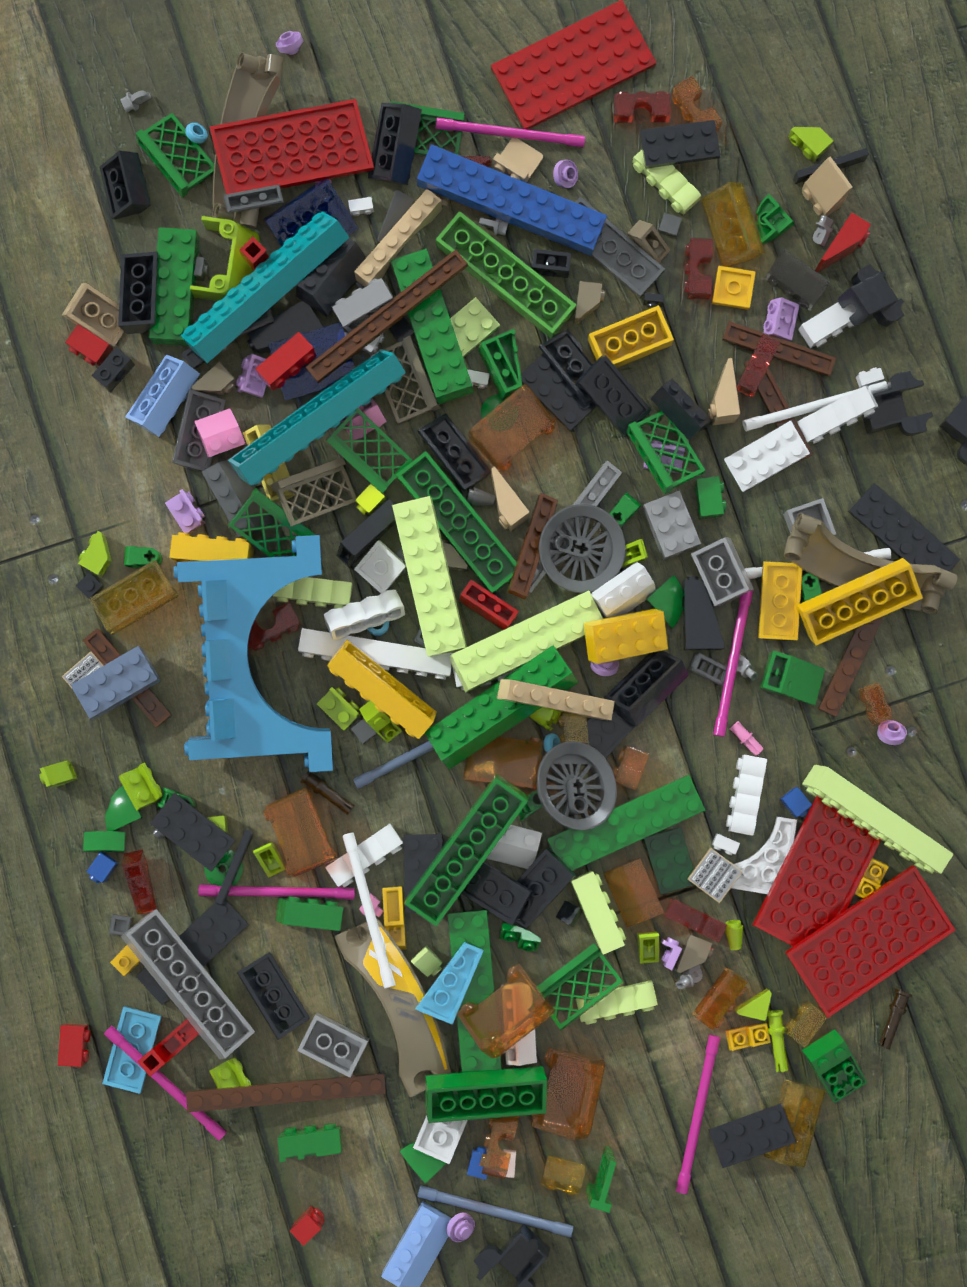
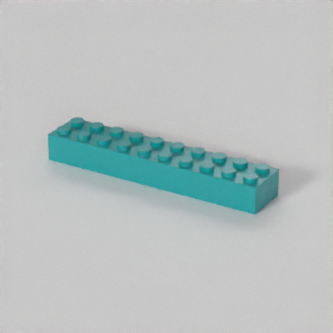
M323 211L313 216L312 221L298 230L295 236L287 239L279 250L272 252L264 263H260L254 272L245 276L237 287L230 289L222 300L215 302L213 308L207 313L202 314L196 323L188 326L181 337L201 359L208 363L350 237L338 220Z
M382 349L230 458L228 460L240 479L249 485L260 483L266 474L275 472L280 464L293 459L294 454L299 450L303 451L308 448L310 442L314 439L323 437L325 431L329 428L338 426L341 423L340 420L353 415L358 407L368 404L373 396L383 393L391 383L401 380V376L406 373L394 353Z

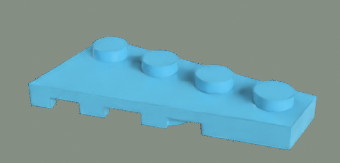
M464 942L415 1009L453 1024L484 950Z

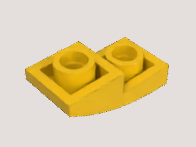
M872 857L855 895L865 898L881 886L880 883L889 866Z
M767 1023L725 1031L728 1047L731 1051L771 1043Z

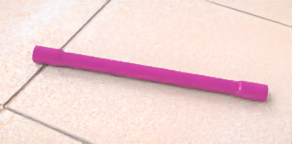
M437 118L436 129L496 135L584 147L585 136L558 134L461 122L445 118Z
M753 591L740 596L739 600L740 605L725 682L713 735L725 737L730 701Z
M199 885V896L216 897L221 886ZM232 886L228 896H292L355 899V888Z
M111 1025L104 1035L140 1066L137 1061L143 1055ZM159 1070L151 1077L187 1110L186 1095ZM204 1111L190 1112L218 1141L227 1133Z
M709 1034L706 1056L684 1159L676 1186V1192L687 1194L690 1174L713 1066L721 1037Z

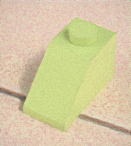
M427 945L411 960L427 977L431 974L434 977L442 969L440 967L442 961Z

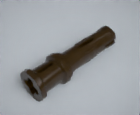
M309 770L300 781V783H305L315 794L319 793L345 812L346 815L355 806L329 787L325 779H320L314 773L309 772Z
M895 988L894 1000L889 1005L891 1011L878 1043L879 1046H883L886 1049H891L902 1014L904 1015L907 1012L905 1008L909 998H912V994Z

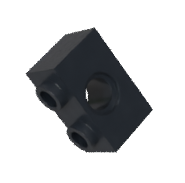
M534 249L531 269L539 275L568 278L571 253Z
M116 347L91 376L111 393L135 364Z

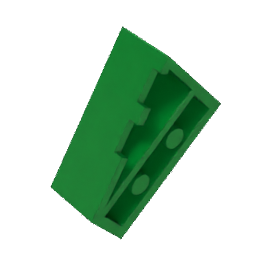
M289 896L288 899L278 897L275 921L283 925L340 931L343 907L338 906V902L326 901V904L319 903L317 899L301 901L299 897Z

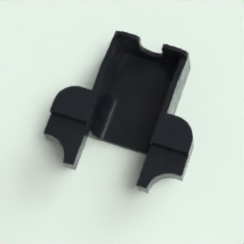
M871 264L860 269L852 277L853 286L838 298V303L843 309L850 303L855 306V313L849 317L854 326L875 318L878 324L888 327L905 316L901 310V305L904 301L902 298L898 300L884 279L886 275L884 271H876Z
M911 371L896 373L888 381L889 390L872 394L878 407L874 409L875 413L867 417L862 415L866 433L871 434L899 427L900 431L906 436L925 433L927 431L926 423L928 419L933 417L932 412L908 417L902 399L904 391L922 387L924 385L923 380L915 379Z
M965 395L958 401L952 412L939 426L961 444L957 451V458L960 462L967 465V396Z
M523 1224L501 1249L496 1245L490 1244L480 1251L473 1261L479 1268L476 1278L481 1280L500 1262L517 1279V1284L514 1287H536L531 1276L549 1256L550 1247Z

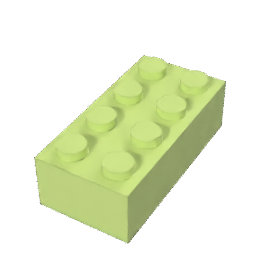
M589 871L573 878L571 884L601 953L604 955L624 946L625 934L622 928H617L615 922L618 921L614 910H610L607 905L610 903L607 893L601 891L600 885L603 884L599 875Z

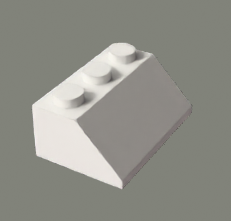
M636 562L592 592L591 595L604 618L625 615L650 597L656 591V588L646 568Z
M510 825L486 859L528 869L535 861L542 833Z

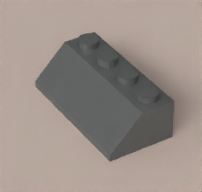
M225 460L207 468L202 473L230 522L252 495L251 493L255 487L240 479L229 461ZM254 501L248 507L249 514L260 513L259 505ZM263 515L264 526L275 523L271 515ZM260 516L249 517L250 528L261 526ZM247 518L238 519L234 525L239 529L248 528ZM260 529V530H252V531H251V536H252L253 534H255V533L261 531L262 529ZM236 532L238 538L245 539L243 536Z

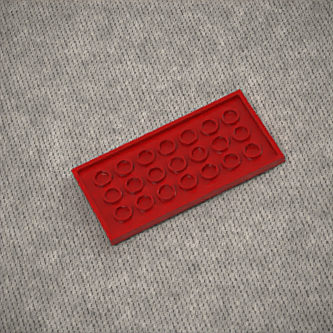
M620 0L492 64L491 69L523 129L528 130L656 66L657 62L623 0Z
M356 99L210 126L226 194L273 185H280V189L374 170Z
M816 796L752 924L791 946H795L847 910L881 839L877 840L870 836L867 829H861L854 825V820L849 817L845 818L837 813L839 809L825 805L822 802L823 798Z
M912 865L787 950L785 954L824 1015L829 1018L956 930L916 866Z

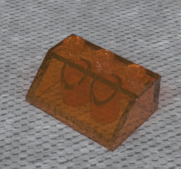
M641 858L634 859L603 873L626 927L664 913Z
M726 967L692 1012V1015L712 1030L715 1027L719 1028L724 1021L722 1018L724 1014L734 1008L736 1004L734 1002L738 995L741 997L747 990L746 984L748 982Z

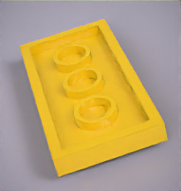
M763 561L758 638L798 640L799 610L797 605L800 604L802 568L794 563Z

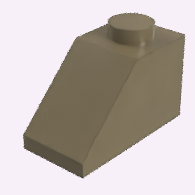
M639 220L627 233L634 243L658 263L670 251L653 224Z
M579 282L574 323L581 322L599 308L600 301L604 302L605 290H602V284Z
M219 362L191 388L208 395H224L234 390L236 380Z
M442 540L448 568L450 570L468 571V565L454 547L448 544V541Z
M688 934L675 971L682 973L706 962L707 958L710 959L714 949L711 947L712 943Z

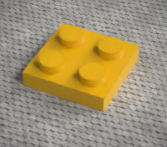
M718 266L712 304L749 310L756 272Z

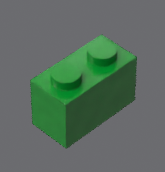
M719 476L696 479L694 484L699 520L722 517L726 511V502L722 500L721 494L724 493L723 481L720 482Z

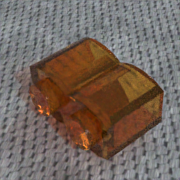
M879 683L859 689L860 699L866 706L867 717L873 725L891 719V709L884 701V691Z
M626 746L625 749L622 748L618 759L621 760L619 767L615 766L613 770L616 783L636 790L649 754L630 746Z

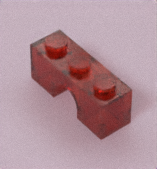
M640 91L635 94H629L628 92L614 94V123H632L633 112L638 108H644L650 113L651 122H669L671 117V93L664 91L655 93Z
M690 238L689 244L685 246V256H688V263L685 262L684 274H688L687 281H684V292H687V299H710L712 294V276L701 274L697 266L701 263H711L713 258V239Z
M765 334L762 335L736 387L737 391L751 398L754 396L780 344L779 341Z
M290 602L272 611L276 622L271 629H261L258 622L254 620L248 639V649L250 651L253 649L258 651L264 648V644L270 640L273 643L281 639L282 634L286 632L291 634L299 629L298 626L302 624Z
M671 898L663 915L716 942H720L727 927V924Z

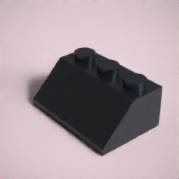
M118 151L100 166L112 219L139 214L151 206L138 153Z
M673 378L663 384L651 398L656 406L688 440H691L711 424V419Z

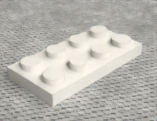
M789 421L728 456L724 461L742 492H745L808 456L810 453L793 423Z

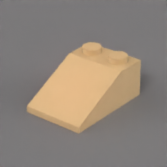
M830 156L804 183L802 194L806 200H810L813 204V209L817 215L829 216L842 207L852 189V185Z
M81 283L62 316L76 325H81L115 347L124 332L118 326L119 305L89 284Z
M728 358L722 370L710 409H708V417L712 420V425L735 423L740 415L732 358Z
M494 466L491 469V476L500 519L499 523L505 530L508 528L511 532L529 519V511Z

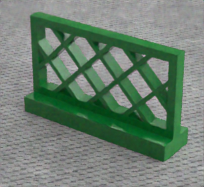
M391 101V103L406 104V103H400V102ZM407 104L422 109L421 122L423 126L418 129V133L426 128L431 135L423 143L417 136L420 145L415 148V154L427 155L428 150L424 145L434 139L438 147L442 149L452 142L455 146V154L459 155L462 131H458V134L451 138L446 130H439L433 135L428 126L436 122L437 118L465 122V113ZM444 131L449 140L440 145L435 137Z
M173 113L164 117L145 131L141 129L136 132V141L182 198L188 194L190 189L214 174V163L197 143L192 142L187 137L185 128ZM171 120L176 125L175 130L165 129V124ZM160 132V140L152 139L149 134ZM164 133L173 134L174 141H163ZM177 135L185 136L187 144L176 143ZM162 145L172 146V154L163 153L161 151ZM175 147L185 148V156L174 155ZM188 149L196 150L199 153L198 158L187 157ZM173 159L183 160V168L174 167ZM186 162H196V170L185 169ZM200 163L208 164L211 169L207 172L199 171ZM185 173L194 174L195 180L188 184L184 179Z
M359 408L325 439L381 493L397 477L396 474L412 461ZM357 413L363 417V426H352V418ZM350 421V426L344 427ZM363 428L364 440H353L352 429ZM366 428H374L377 431V439L366 440ZM342 429H350V440H341L337 434ZM388 441L391 444V453H380V442ZM353 442H364V453H355L353 451ZM366 442H377V453H366ZM378 455V466L370 467L367 464V456ZM380 455H391V466H380ZM394 455H402L406 461L401 466H394ZM391 468V477L387 481L383 480L380 469Z
M660 411L638 423L633 422L629 424L627 434L665 495L671 492L673 488L705 473L706 470L684 434L669 418L668 426L657 423L658 418L665 416ZM650 425L654 428L652 434L643 432L641 427ZM656 427L667 430L665 438L654 435ZM669 431L677 433L679 436L678 442L667 439ZM652 439L663 442L661 450L652 447ZM665 443L676 446L674 454L663 451ZM678 447L685 448L688 451V456L676 455ZM661 455L673 458L671 466L661 462ZM674 459L685 461L684 469L673 467ZM687 463L696 464L699 470L695 472L687 471ZM671 471L682 473L681 479L673 482L670 477Z
M257 488L252 491V495L228 524L229 527L269 557H276L274 554H278L281 557L282 553L292 552V541L296 536L316 535L302 523L290 526L284 509ZM253 501L259 505L260 513L249 514L248 507ZM263 515H272L275 524L264 526ZM260 516L261 526L250 528L249 517ZM240 518H247L248 528L239 529L234 524ZM278 527H288L290 536L279 537ZM275 528L276 538L265 539L264 529ZM262 529L263 539H252L251 531ZM290 539L291 549L280 550L279 540ZM277 541L278 551L269 552L266 542Z
M593 943L534 988L532 992L558 1028L563 1030L624 982L595 943ZM599 958L604 962L603 971L593 970V963ZM589 972L587 983L577 981L579 973ZM592 973L602 974L601 984L590 983ZM605 974L614 975L617 981L611 986L604 985ZM566 983L573 984L571 995L561 993L562 986ZM576 985L586 986L585 996L575 995ZM590 986L600 988L597 997H588ZM550 995L557 996L556 1007L548 1006L544 1000ZM561 997L571 998L569 1008L559 1007ZM574 998L584 1000V1005L580 1010L573 1009ZM559 1010L568 1011V1019L563 1023H560L557 1019Z
M608 1146L604 1148L595 1183H587L586 1194L591 1208L610 1213L612 1204L608 1190L616 1166V1160L611 1147Z

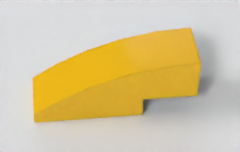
M402 886L382 888L385 929L400 950H406Z

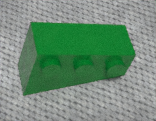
M512 329L481 342L478 348V352L502 400L519 393L522 388L515 329Z
M336 1123L324 1124V1127L316 1128V1125L304 1126V1129L297 1130V1127L285 1128V1131H282L278 1137L279 1162H286L285 1158L297 1157L300 1160L304 1159V1156L316 1155V1157L341 1153L343 1150L341 1126H336Z

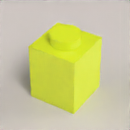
M370 484L355 500L358 504L356 508L365 515L367 513L371 516L386 500L385 496Z

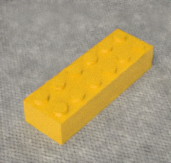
M902 558L798 604L797 608L810 640L815 645H819L923 599L911 564Z
M346 640L331 658L327 666L332 674L342 677L347 686L357 689L363 699L373 702L378 711L388 714L391 721L396 725L403 726L406 733L411 737L420 739L434 722L437 711L349 640Z

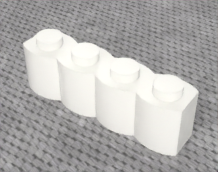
M864 386L808 415L797 423L806 441L815 444L824 439L823 435L827 433L832 435L840 431L842 425L847 424V426L856 423L858 421L857 418L861 415L867 417L875 413L874 409L878 405L869 386Z
M386 590L378 596L366 597L361 602L348 603L343 608L331 609L324 614V619L332 639L337 640L351 633H359L369 627L379 626L386 621L399 619L405 615V610L397 591Z
M742 755L741 758H738L736 769L739 770V775L734 778L733 788L736 791L735 796H731L729 805L732 808V813L728 815L726 827H729L728 831L754 835L767 759L749 755Z
M391 824L358 845V854L364 874L370 871L368 867L373 863L377 866L385 861L384 856L391 852L393 855L402 849L400 845L403 844V841ZM348 853L325 867L338 887L342 885L345 888L353 882L354 873Z

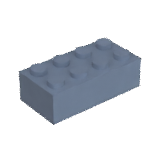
M137 646L73 683L71 687L89 719L96 720L161 682V679L144 649Z

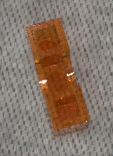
M692 75L675 85L671 96L674 103L678 104L682 109L681 113L684 119L689 120L690 123L715 120L716 131L719 130L722 120L713 106L706 110H699L694 105V102L701 98L703 91L694 76Z
M519 1116L490 1118L488 1128H491L490 1135H486L484 1147H487L486 1154H482L479 1166H483L482 1174L505 1179L511 1153L502 1151L498 1146V1142L501 1140L513 1141Z

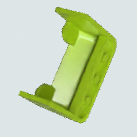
M202 216L201 220L206 230L219 231L223 238L232 240L227 275H215L210 281L209 288L190 285V290L195 298L219 301L227 295L230 289L237 287L245 276L254 272L246 263L239 250L252 237L260 243V237L256 231L232 220Z

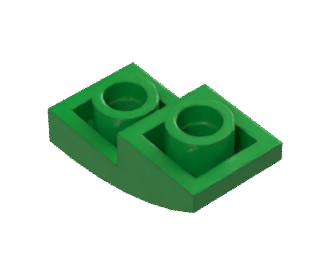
M84 832L83 852H124L125 832Z
M503 923L499 931V939L507 942L517 941V949H523L524 951H537L541 942V938L515 925L511 926L510 924Z

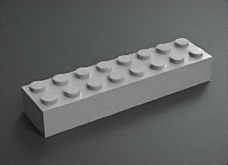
M157 909L151 911L121 936L219 1059L228 1057L255 1032Z

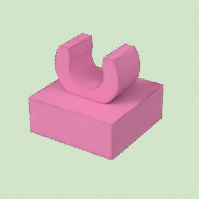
M370 893L375 915L380 917L384 912L378 906L380 901ZM362 905L359 910L365 915Z

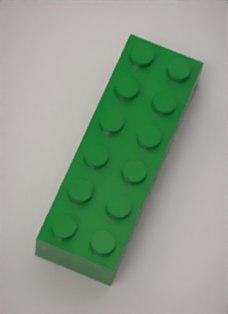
M162 227L158 229L157 252L159 254L156 325L149 332V338L153 344L189 346L181 335L188 326L193 325L195 297L190 290V285L196 286L194 270L199 254L200 242L197 230Z
M543 1066L425 1076V1109L428 1123L546 1114L547 1078Z

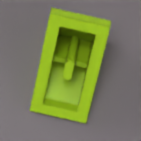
M642 539L625 545V558L621 568L633 565L636 562L646 561L648 556Z
M274 842L253 851L268 878L286 870Z
M656 931L637 933L640 964L659 962V933Z
M766 988L734 1010L738 1015L766 1021L772 993Z

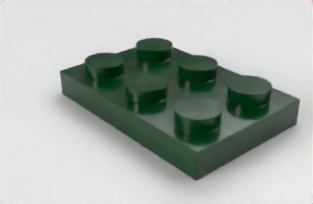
M681 827L644 838L660 894L694 885L688 880L694 869Z

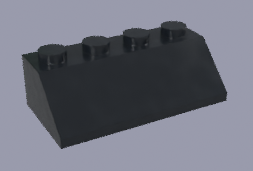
M381 103L371 157L374 170L369 171V179L408 185L422 109L407 104Z
M349 238L297 284L296 297L323 315L328 316L333 310L332 307L336 305L335 303L343 298L355 283L354 271L367 257L357 243Z
M158 252L121 254L118 326L126 334L145 333L156 325Z
M663 650L652 652L632 669L604 699L615 701L613 709L625 721L637 727L689 674L681 659Z

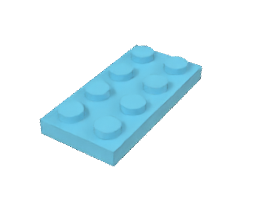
M123 1006L117 1030L144 1056L155 1045L162 1015ZM113 1043L102 1084L141 1094L147 1073Z

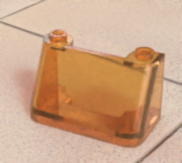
M524 384L469 431V440L493 467L495 466L499 472L501 470L504 472L511 467V461L515 455L540 434L549 435L555 429L556 422L530 387Z
M497 737L465 759L463 780L490 783L497 773L514 786L537 789V774L540 763L544 758V743L541 738L531 737L530 741Z
M308 787L265 805L266 809L263 810L266 820H270L287 861V864H285L288 875L292 874L293 877L338 859L335 850L333 851L332 847H330L331 843L327 838L315 808V803L311 802L313 796Z
M520 964L508 970L506 976L508 982L478 1005L466 1003L457 1012V1015L480 1050L491 1058L501 1056L547 1020L555 1011L551 1003Z
M549 1048L545 1056V1062L551 1068L547 1085L546 1114L532 1115V1127L572 1140L585 1139L592 1130L605 1071V1061L582 1054Z

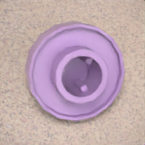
M292 31L283 33L276 42L278 51L289 55L296 54L303 43L301 33Z
M561 160L555 165L553 171L555 183L561 188H571L575 185L578 179V170L574 162L571 160Z
M619 660L600 664L591 662L590 667L593 672L600 676H611L618 671Z
M891 720L880 723L877 730L879 739L889 745L903 743L907 735V730L901 723Z
M467 1213L455 1215L447 1225L448 1236L454 1242L466 1240L474 1231L475 1221Z

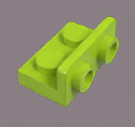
M331 687L330 691L317 705L345 731L360 716L357 712L360 708L353 701L348 703L344 699L346 695L339 688L335 690Z
M145 763L119 776L136 811L156 803L162 797L161 788L156 784L150 768Z
M235 1057L209 1070L217 1088L251 1085V1082L243 1073L242 1064Z

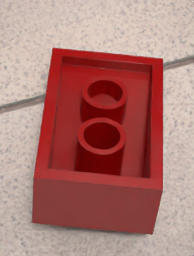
M851 213L815 271L820 272L853 253L856 247L861 248L870 234L868 229L871 224Z

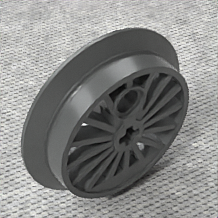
M576 504L561 509L548 520L540 536L539 556L546 574L557 585L572 592L585 593L597 590L617 576L625 558V539L619 524L608 512L593 505ZM578 516L585 517L581 533ZM571 517L574 519L575 534L567 521ZM590 519L597 523L586 536ZM563 523L569 535H566L557 527ZM601 526L605 532L590 540ZM555 531L558 536L552 539L551 537ZM605 537L603 544L592 545L596 541ZM561 538L565 539L566 541V547L564 549L560 548L559 546V540ZM550 542L552 543V546H553V548H554V550H551V551H550ZM581 545V547L584 548V551L580 552V550L574 548V546ZM602 548L601 552L592 549ZM566 553V555L552 562L550 554ZM591 554L600 556V557H599V560H597V559H596L594 556H592ZM569 558V560L566 562V564L559 572L556 569L555 565ZM589 559L597 565L596 572ZM573 562L570 578H567L563 574ZM584 562L593 577L586 580ZM578 564L580 567L581 581L574 580Z
M563 742L550 749L540 763L537 774L538 796L544 809L558 823L574 830H588L599 826L609 817L616 802L617 785L610 764L598 750L582 742ZM581 766H585V767L582 769V771L579 773L580 767H581ZM590 770L593 775L583 780L582 778ZM595 779L596 785H586L587 782ZM546 780L556 785H546ZM547 790H562L550 797ZM587 790H597V795L590 793ZM562 795V797L554 806L551 800ZM588 799L595 801V806ZM563 805V810L561 813L558 810Z

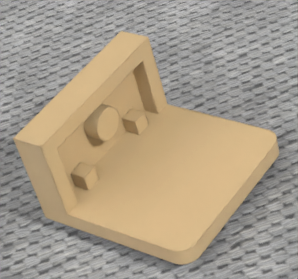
M512 138L501 155L497 153L493 158V168L496 171L527 183L543 160V154L518 138Z

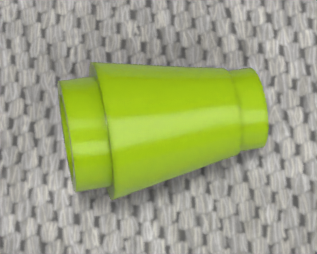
M726 921L724 930L730 950L742 949L743 925H741V921Z

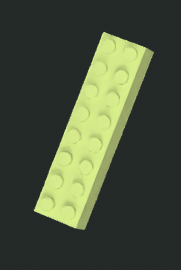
M428 496L392 505L427 656L433 657L462 650L467 645L433 500Z
M587 591L451 654L449 660L466 693L523 666L552 645L558 650L585 637L584 623L600 620L603 617L590 591Z
M814 765L802 785L807 787L806 791L809 794L823 798L822 802L825 805L839 809L837 813L841 816L854 820V825L861 829H867L869 831L868 834L873 838L885 841L884 845L886 847L899 851V855L902 858L915 862V866L924 872L926 870L931 874L933 872L941 874L953 856L952 852L829 767Z

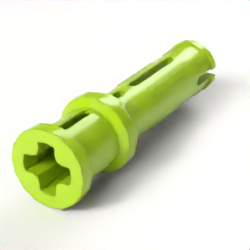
M772 1010L767 1013L769 1022L768 1033L772 1037L776 1072L789 1070L783 1033L786 1031L782 1022L783 1010Z

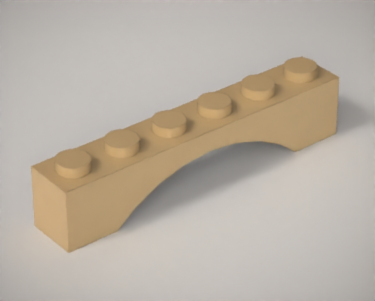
M426 189L354 271L356 280L364 287H367L368 283L373 279L378 278L379 280L383 278L391 264V260L395 259L405 244L419 230L431 223L441 212L442 200Z
M500 679L497 699L545 707L600 720H612L615 702L509 679Z

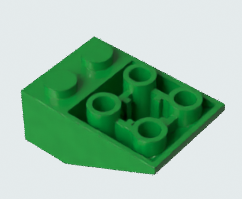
M773 650L769 653L759 689L815 706L825 669Z
M835 1029L802 1049L810 1066L834 1104L867 1083L847 1044Z

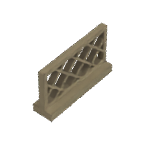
M411 336L405 337L403 341L383 349L395 354L396 349L403 346L405 350L403 359H397L401 362L402 367L405 363L412 368L409 377L402 375V377L408 379L404 389L395 386L396 383H392L385 390L398 425L431 410L435 411L441 408L440 404L438 405L431 381L415 341ZM411 380L419 385L416 394L407 391ZM394 388L403 391L399 401L392 399L391 394ZM406 393L415 396L411 406L402 403ZM418 398L425 400L426 408L421 410L414 408ZM401 405L409 408L407 416L400 418L398 414Z
M343 457L271 484L273 492H277L290 526L356 502L357 498L343 466L346 464ZM340 472L342 477L341 484L332 480L334 473ZM318 479L327 482L325 490L316 486ZM330 484L339 488L336 496L328 492ZM302 485L311 488L308 496L300 493ZM314 490L323 494L320 502L312 498ZM342 490L348 492L351 500L345 501L339 498ZM290 491L295 494L292 502L286 500L283 492ZM298 496L307 500L304 508L295 504ZM326 496L334 499L332 507L323 504ZM310 502L318 505L316 513L307 510ZM293 508L302 512L300 519L294 520L292 516Z

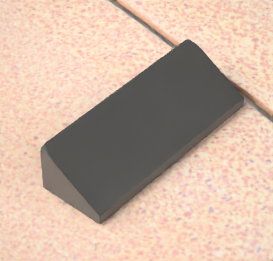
M280 185L223 195L228 214L284 203Z
M395 190L379 233L377 244L381 242L413 205L414 199Z

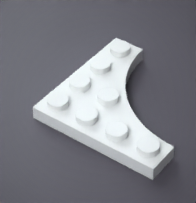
M776 817L773 831L762 848L748 859L733 864L743 872L731 888L768 894L794 842L797 820Z

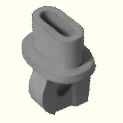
M138 91L133 95L127 92L126 96L121 99V103L126 112L133 109L137 111L139 104L149 100L151 95L145 91Z
M822 215L820 221L815 224L818 228L813 234V241L821 246H825L829 234L832 232L831 225L833 220L827 216Z
M480 218L479 221L481 226L494 229V236H497V234L505 236L508 226L507 222L497 218L495 221Z
M740 654L737 672L741 673L744 678L749 677L753 681L756 680L758 674L753 671L754 668L751 663Z
M700 965L683 972L680 980L675 983L678 989L693 987L695 983L702 979L703 974Z

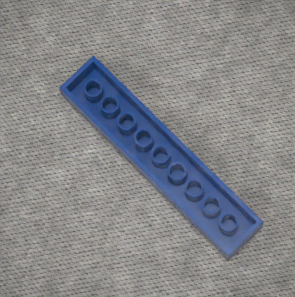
M432 144L417 177L418 187L428 189L440 196L589 256H592L607 217L603 213Z

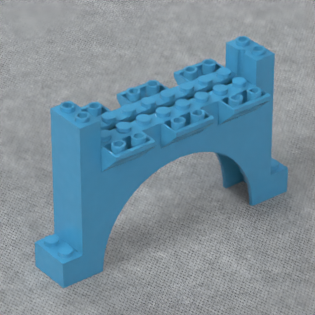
M320 535L296 536L295 540L292 541V553L296 552V556L177 562V566H174V578H178V582H202V585H198V596L203 599V604L199 605L200 617H204L205 624H201L202 636H206V641L202 644V657H206V662L203 665V677H207L208 681L205 683V695H209V700H207L205 705L206 717L210 716V719L206 724L207 736L189 737L188 742H185V756L189 755V760L307 753L304 754L305 767H309V772L333 771L330 728L301 725L275 711L259 693L252 679L248 664L250 630L255 617L266 601L274 593L291 582L309 576L322 575Z

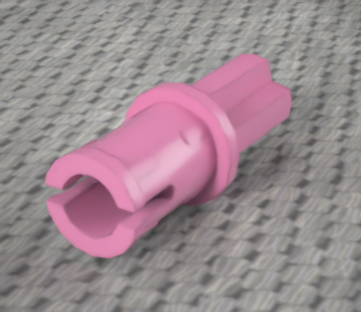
M739 721L730 727V730L741 740L740 743H743L755 756L762 752L763 747L752 736L753 733H749Z

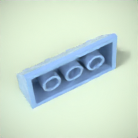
M166 355L131 407L126 418L159 437L166 430V425L170 419L175 416L181 402L186 399L191 386L197 382L200 373L184 361Z
M422 1201L383 1269L381 1277L397 1287H420L448 1238L447 1225L452 1218Z

